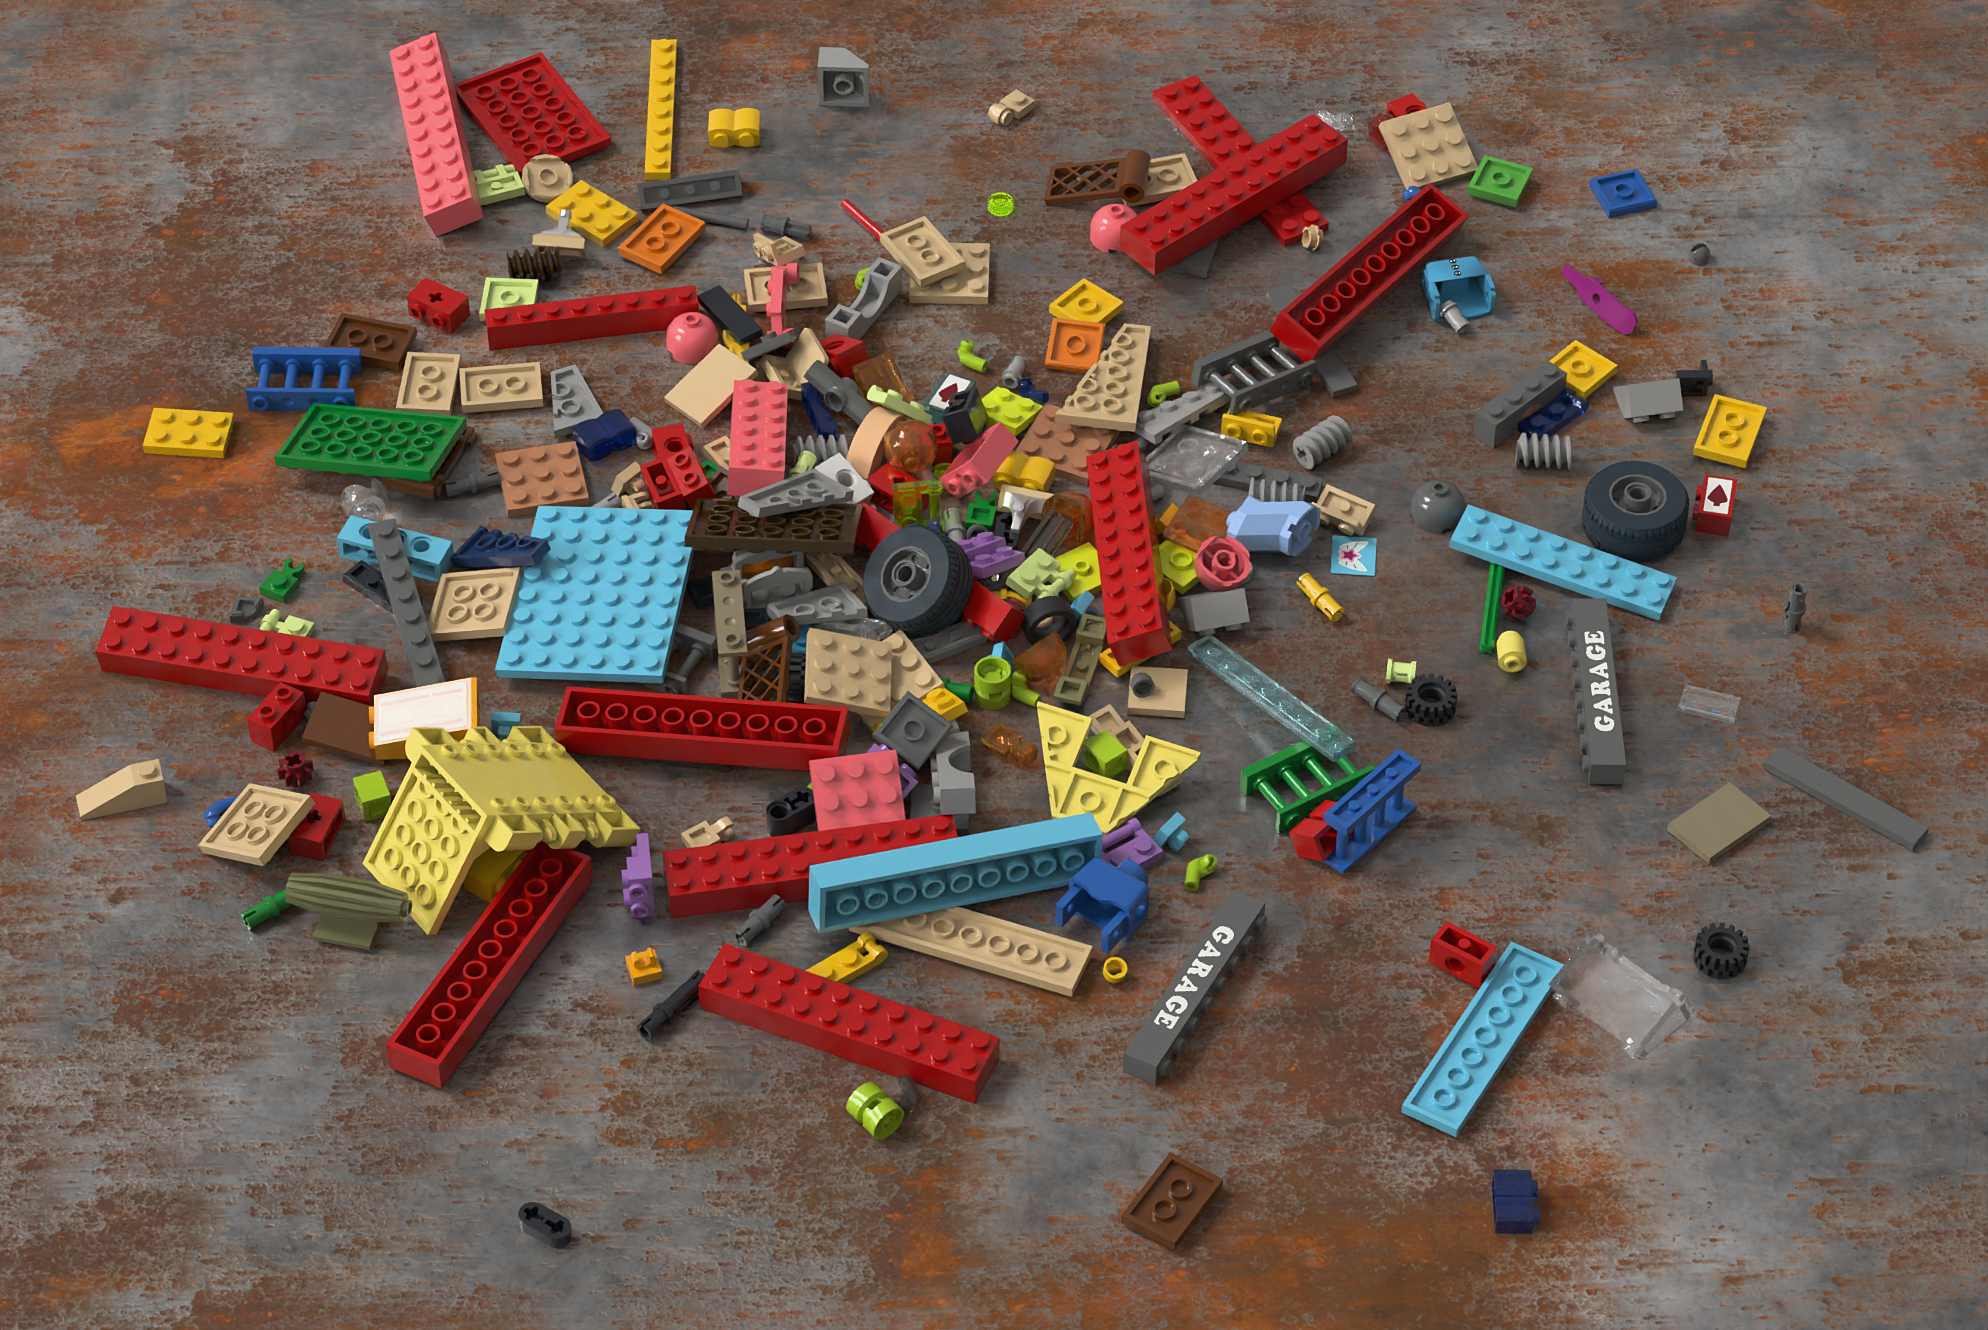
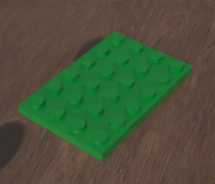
M313 403L274 456L275 466L288 469H311L315 472L331 471L338 472L339 474H362L366 477L382 476L391 479H413L418 482L431 481L466 429L467 421L466 417Z

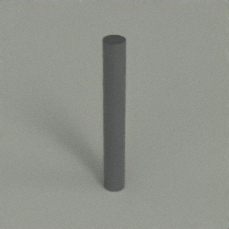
M673 206V208L705 222L747 229L749 226V219Z

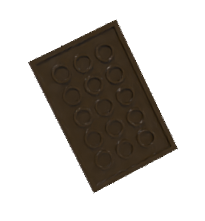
M697 498L685 534V547H692L696 551L720 548L724 552L747 549L751 553L773 550L779 554H790L793 551H799L807 555H818L821 552L832 553L835 556H847L849 553H854L862 519L863 504L836 503L758 518L751 516L747 511L738 507V499Z

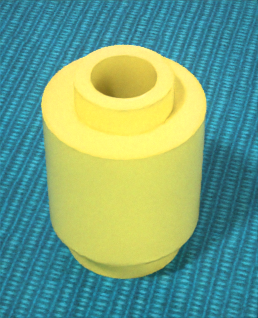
M1515 631L1502 633L1496 643L1500 668L1506 672L1522 670L1527 663L1524 639Z

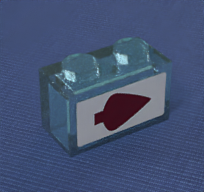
M949 371L946 372L941 380H937L931 395L925 397L922 405L926 407L924 412L933 416L929 424H945L942 415L945 408L949 407L948 401L951 395L975 388L976 381Z

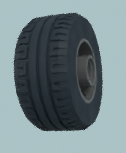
M1622 461L1611 464L1596 473L1585 489L1582 509L1583 531L1591 543L1600 551L1632 562H1646L1661 558L1672 552L1681 543L1685 535L1690 503L1688 492L1675 475L1659 465L1643 461Z
M911 525L898 529L888 535L872 552L863 578L864 597L871 613L887 626L896 631L901 630L905 635L911 637L931 636L946 629L965 609L971 594L973 570L968 555L954 540L928 526Z

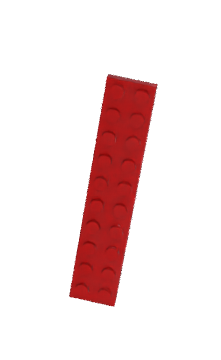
M1196 75L1152 91V99L1215 170L1258 146L1257 142ZM1300 190L1257 215L1259 220L1283 247L1302 241V231L1305 227L1317 225L1319 229L1325 232L1328 231L1329 222Z

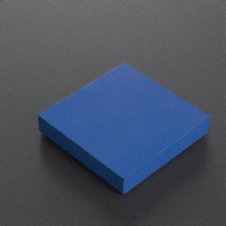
M1638 169L1591 178L1589 181V187L1608 218L1657 207V200Z

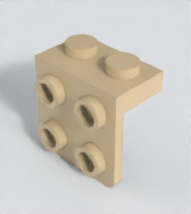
M804 328L786 358L764 354L759 363L770 381L788 384L787 399L805 401L814 386L803 377L816 360H820L827 366L829 358L812 329Z

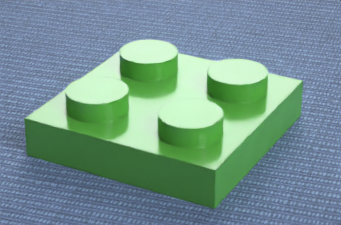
M1484 155L1468 186L1467 194L1517 207L1532 178L1533 168Z

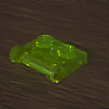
M940 480L892 484L895 524L901 528L917 522L920 525L927 526L928 520H922L921 494L928 493L930 520L938 519L944 532L940 494L943 492V483Z

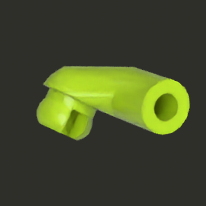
M962 340L957 350L961 364L984 373L988 366V361L975 356L973 351L975 347L974 342Z
M1015 671L1011 679L1012 696L1016 700L1036 708L1037 702L1041 701V695L1028 689L1026 683L1028 676L1026 673Z
M1206 854L1191 861L1187 866L1184 888L1192 892L1198 890L1200 878L1211 874L1217 867V858L1212 854Z

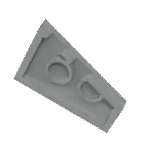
M576 364L551 372L555 438L605 423V415Z
M844 583L767 604V614L772 620L789 614L793 616L798 625L868 618L867 607Z

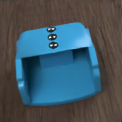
M1469 256L1428 263L1426 268L1421 270V284L1432 321L1448 322L1446 318H1441L1440 306L1448 300L1458 304L1459 311L1467 320L1488 315L1495 310L1496 293L1494 283L1483 263L1477 257Z

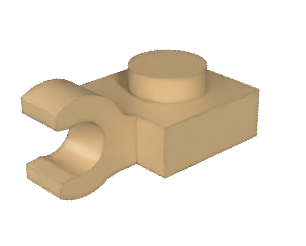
M728 816L721 818L711 826L705 820L681 833V839L687 848L721 844V840L727 841L735 836L734 831L731 829L734 824Z

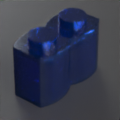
M613 409L604 412L597 419H588L577 424L573 428V441H576V446L589 461H598L607 457L613 451H622L637 442L636 427L620 409Z
M1493 1169L1492 1203L1495 1234H1533L1534 1224H1539L1540 1208L1539 1205H1534L1533 1198L1538 1196L1537 1180H1532L1531 1170Z

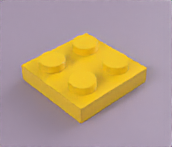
M1083 278L1049 305V313L1057 318L1106 324L1123 310L1124 302Z
M1577 340L1573 341L1550 360L1551 363L1567 373L1565 389L1583 400L1617 373V364Z

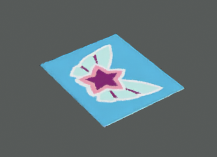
M1333 535L1331 573L1375 576L1377 538Z

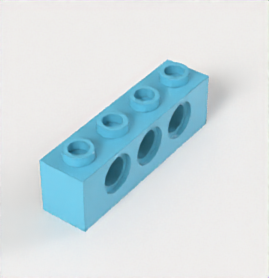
M350 515L337 537L339 557L357 562L363 560L369 565L379 567L368 531V524L375 523V521ZM398 528L412 575L439 583L441 575L448 573L453 564L450 559L454 554L452 541Z

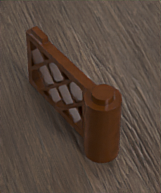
M1135 149L1128 152L1126 158L1074 164L1072 161L1057 163L1056 166H1051L1044 198L1045 204L1048 206L1119 197L1130 203L1139 202L1145 195L1151 157L1145 151ZM1111 168H1118L1110 175L1106 173ZM1086 171H1093L1086 177L1082 176ZM1059 174H1069L1061 180L1057 178ZM1100 176L1104 178L1096 185L1092 183L1095 179H1097ZM1075 179L1079 181L1072 187L1068 186ZM1110 183L1115 185L1114 189L1103 190ZM1085 186L1090 188L1086 192L1078 193ZM1059 190H1065V192H1063L1061 195L1053 196V194H1055Z
M466 427L462 433L464 436L460 437L452 448L453 453L448 454L442 463V470L440 472L437 471L431 481L418 482L413 479L382 477L383 488L437 501L439 497L444 495L446 490L445 480L467 446L472 447L476 441L478 434L475 433L474 427Z
M785 614L746 631L748 656H742L738 699L769 701L777 691V700L773 702L787 701L792 644L800 637L799 626L793 616ZM779 650H782V652L775 659V661H773L772 658L775 656V654ZM757 659H760L759 662L755 665V667L751 670V663ZM770 663L771 666L761 677L759 674L763 671L767 664ZM780 669V673L776 677V679L772 683L769 682L771 678L775 675V673ZM755 679H758L759 681L755 684L751 691L748 692L751 684L755 681ZM766 685H768V689L764 692L760 699H758L757 696L759 695V693L763 690V688Z

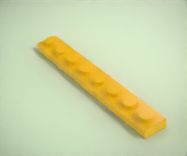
M677 39L652 40L645 180L671 179Z

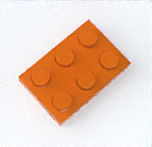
M662 204L618 247L619 256L662 274L706 230V222L666 204Z

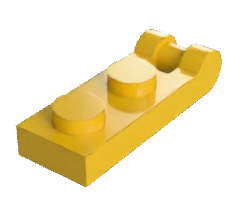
M865 932L860 935L856 942L805 971L846 984L881 964L887 958L888 951L882 945H877L876 939L869 932ZM865 952H868V953H869V954L866 955L865 957H863V956L861 955V954H863V953H865Z

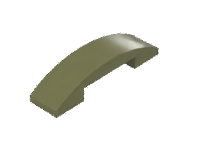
M1083 613L1076 632V642L1063 675H1060L1053 694V700L1081 705L1085 700L1100 663L1099 654L1103 652L1107 639L1104 617Z

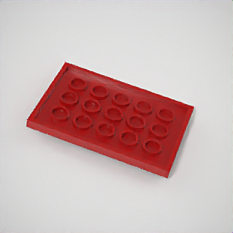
M542 52L454 84L460 104L508 165L512 164L521 179L524 166L535 156L543 154L555 155L566 163L612 145L609 134Z

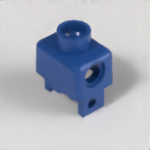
M1093 858L1069 880V891L1055 904V924L1063 927L1074 915H1077L1102 929L1101 950L1109 953L1120 940L1128 942L1148 917L1149 880L1145 870L1139 864L1129 859L1122 860L1115 867L1101 858Z

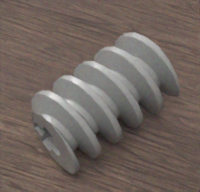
M1329 416L1325 421H1321L1317 426L1312 427L1293 441L1295 457L1304 468L1312 469L1315 464H1320L1323 459H1328L1330 454H1335L1338 449H1343L1346 443L1350 444L1353 439L1352 431L1349 425L1339 416Z
M1521 433L1516 445L1515 466H1518L1520 459H1523L1525 467H1528L1531 460H1534L1536 468H1539L1542 460H1544L1547 468H1550L1553 461H1556L1558 469H1561L1563 463L1567 462L1568 469L1570 470L1572 459L1570 437L1565 436L1561 443L1559 436L1554 435L1550 442L1548 435L1543 434L1541 441H1539L1537 434L1533 433L1528 441L1526 433Z
M841 434L838 442H836L833 435H829L827 443H825L822 435L818 436L816 443H814L811 435H808L805 443H803L801 436H797L793 444V468H795L800 453L803 451H809L816 456L817 460L814 468L820 462L828 460L839 452L846 459L848 443L845 435Z
M1251 477L1248 496L1260 499L1263 502H1305L1306 484L1301 492L1299 491L1298 483H1294L1292 489L1288 490L1287 482H1283L1281 488L1278 489L1276 480H1273L1271 485L1267 487L1265 479H1262L1259 485L1256 486L1254 478Z

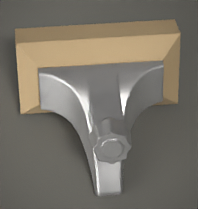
M570 210L560 211L558 226L533 235L532 246L534 249L538 248L541 254H544L545 247H549L551 253L554 254L555 247L559 246L560 256L587 258L588 246L585 239L581 237V234L574 232L572 226H570V220L572 219V212Z
M1002 484L997 511L1012 513L1011 532L1019 534L1028 517L1052 522L1057 495Z

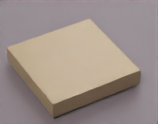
M1131 666L1130 683L1131 678L1135 674L1142 672L1152 678L1155 689L1151 695L1139 698L1134 695L1130 685L1127 714L1184 718L1188 669Z

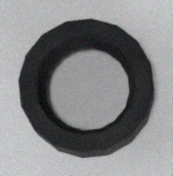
M1046 596L1035 600L1023 611V614L1026 616L1021 622V628L1028 642L1033 647L1040 649L1061 645L1071 637L1077 626L1076 617L1070 604L1064 598L1058 596ZM1061 616L1053 625L1044 629H1036L1038 624L1046 618Z

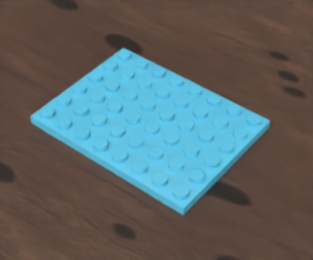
M538 506L531 537L547 540L551 550L543 557V561L533 567L522 566L523 573L507 634H504L495 668L496 676L500 678L664 683L694 554L692 547H685V534L693 510Z

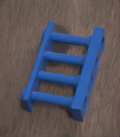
M253 347L255 373H260L258 388H246L249 411H308L313 403L357 407L355 390L349 389L351 374L362 375L363 365L360 348ZM271 374H287L285 387L269 388ZM313 374L312 387L295 388L297 375ZM324 374H340L338 389L322 388Z
M1398 748L1324 813L1323 821L1337 830L1336 850L1323 862L1344 874L1417 809V805L1403 797L1404 785L1421 771V762ZM1355 829L1354 834L1349 838V834Z

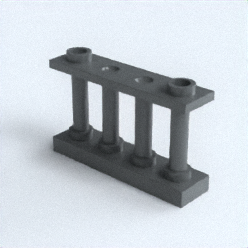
M1267 330L1195 360L1191 382L1196 387L1213 382L1231 398L1229 415L1236 416L1242 411L1246 412L1311 384L1314 378L1316 361L1310 360L1298 365L1279 349L1280 340ZM1273 357L1287 370L1278 373L1263 360ZM1253 365L1267 379L1258 382L1243 368ZM1233 374L1248 387L1238 390L1223 377Z
M677 623L670 656L677 650L689 656L676 674L666 671L664 683H637L665 694L688 695L687 676L697 662L705 660L714 663L717 659V637Z

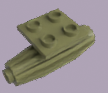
M291 873L286 884L285 900H287V903L321 914L312 936L313 940L370 950L381 923H401L405 917L409 918L412 912L413 903L412 900H408L407 893L374 881L329 873Z

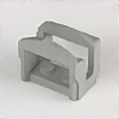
M747 549L738 550L732 556V566L720 569V571L740 570L744 609L767 608V604L811 592L813 588L811 571L808 567H804L803 552L793 551L790 554H779L773 550H765L761 553H751ZM793 556V568L774 566L770 571L758 574L749 580L743 579L742 565Z

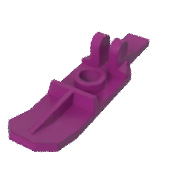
M1569 263L1565 264L1561 275L1576 287L1580 299L1612 328L1624 335L1633 333L1638 323L1635 311L1623 305L1617 299V295H1612L1602 286L1603 280L1601 278L1586 277L1576 271Z

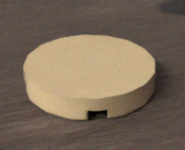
M543 154L533 157L524 166L522 172V183L525 187V192L539 202L551 203L572 187L573 173L570 166L555 155Z

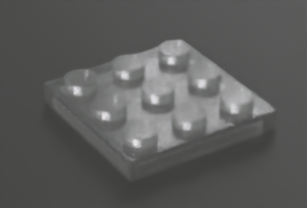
M1183 424L1180 426L1179 432L1170 435L1146 457L1150 481L1201 495L1249 451L1247 442Z

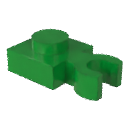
M981 490L976 491L975 503H969L965 519L966 530L972 525L979 524L984 526L988 532H992L997 514L995 492L991 493L990 498L984 499L981 497Z
M287 559L283 563L282 572L274 569L259 587L260 594L285 604L299 587L298 580L305 575L304 564L301 563L298 568L292 569V559Z

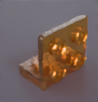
M1189 493L1162 533L1163 538L1197 553L1203 542L1210 537L1217 536V538L1223 539L1227 536L1229 526L1226 525V521L1231 512Z

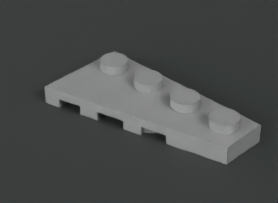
M1213 382L1205 385V388L1184 393L1181 398L1165 401L1159 407L1152 410L1139 412L1135 433L1157 445L1163 441L1162 436L1166 433L1174 435L1180 431L1181 424L1196 422L1199 420L1200 413H1211L1231 401V398Z
M811 469L740 496L738 507L747 511L751 516L759 518L852 501L854 491Z

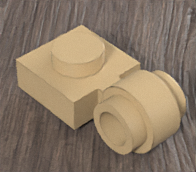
M1016 89L1000 100L999 104L994 103L988 111V116L992 122L999 126H1007L1013 117L1019 120L1035 108V100Z

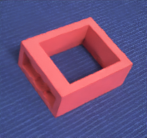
M999 422L980 433L979 438L975 442L965 445L939 481L950 494L959 499L989 482L1019 441L1002 422Z

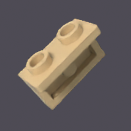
M759 233L753 235L755 240L753 248L756 255L775 266H787V263H797L800 257L806 255L802 244L786 236L773 241Z
M1328 484L1318 502H1312V504L1321 508V524L1328 525L1331 523L1338 526L1341 532L1351 536L1353 533L1363 536L1377 509L1375 504Z

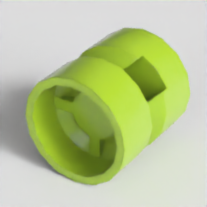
M989 656L982 658L974 667V700L983 709L998 710L1004 708L1011 699V667L1006 660L1000 657Z
M867 1082L858 1087L852 1093L846 1105L848 1113L859 1123H862L863 1127L874 1138L879 1140L891 1135L899 1127L904 1117L903 1109L891 1098H887L886 1093L874 1082Z

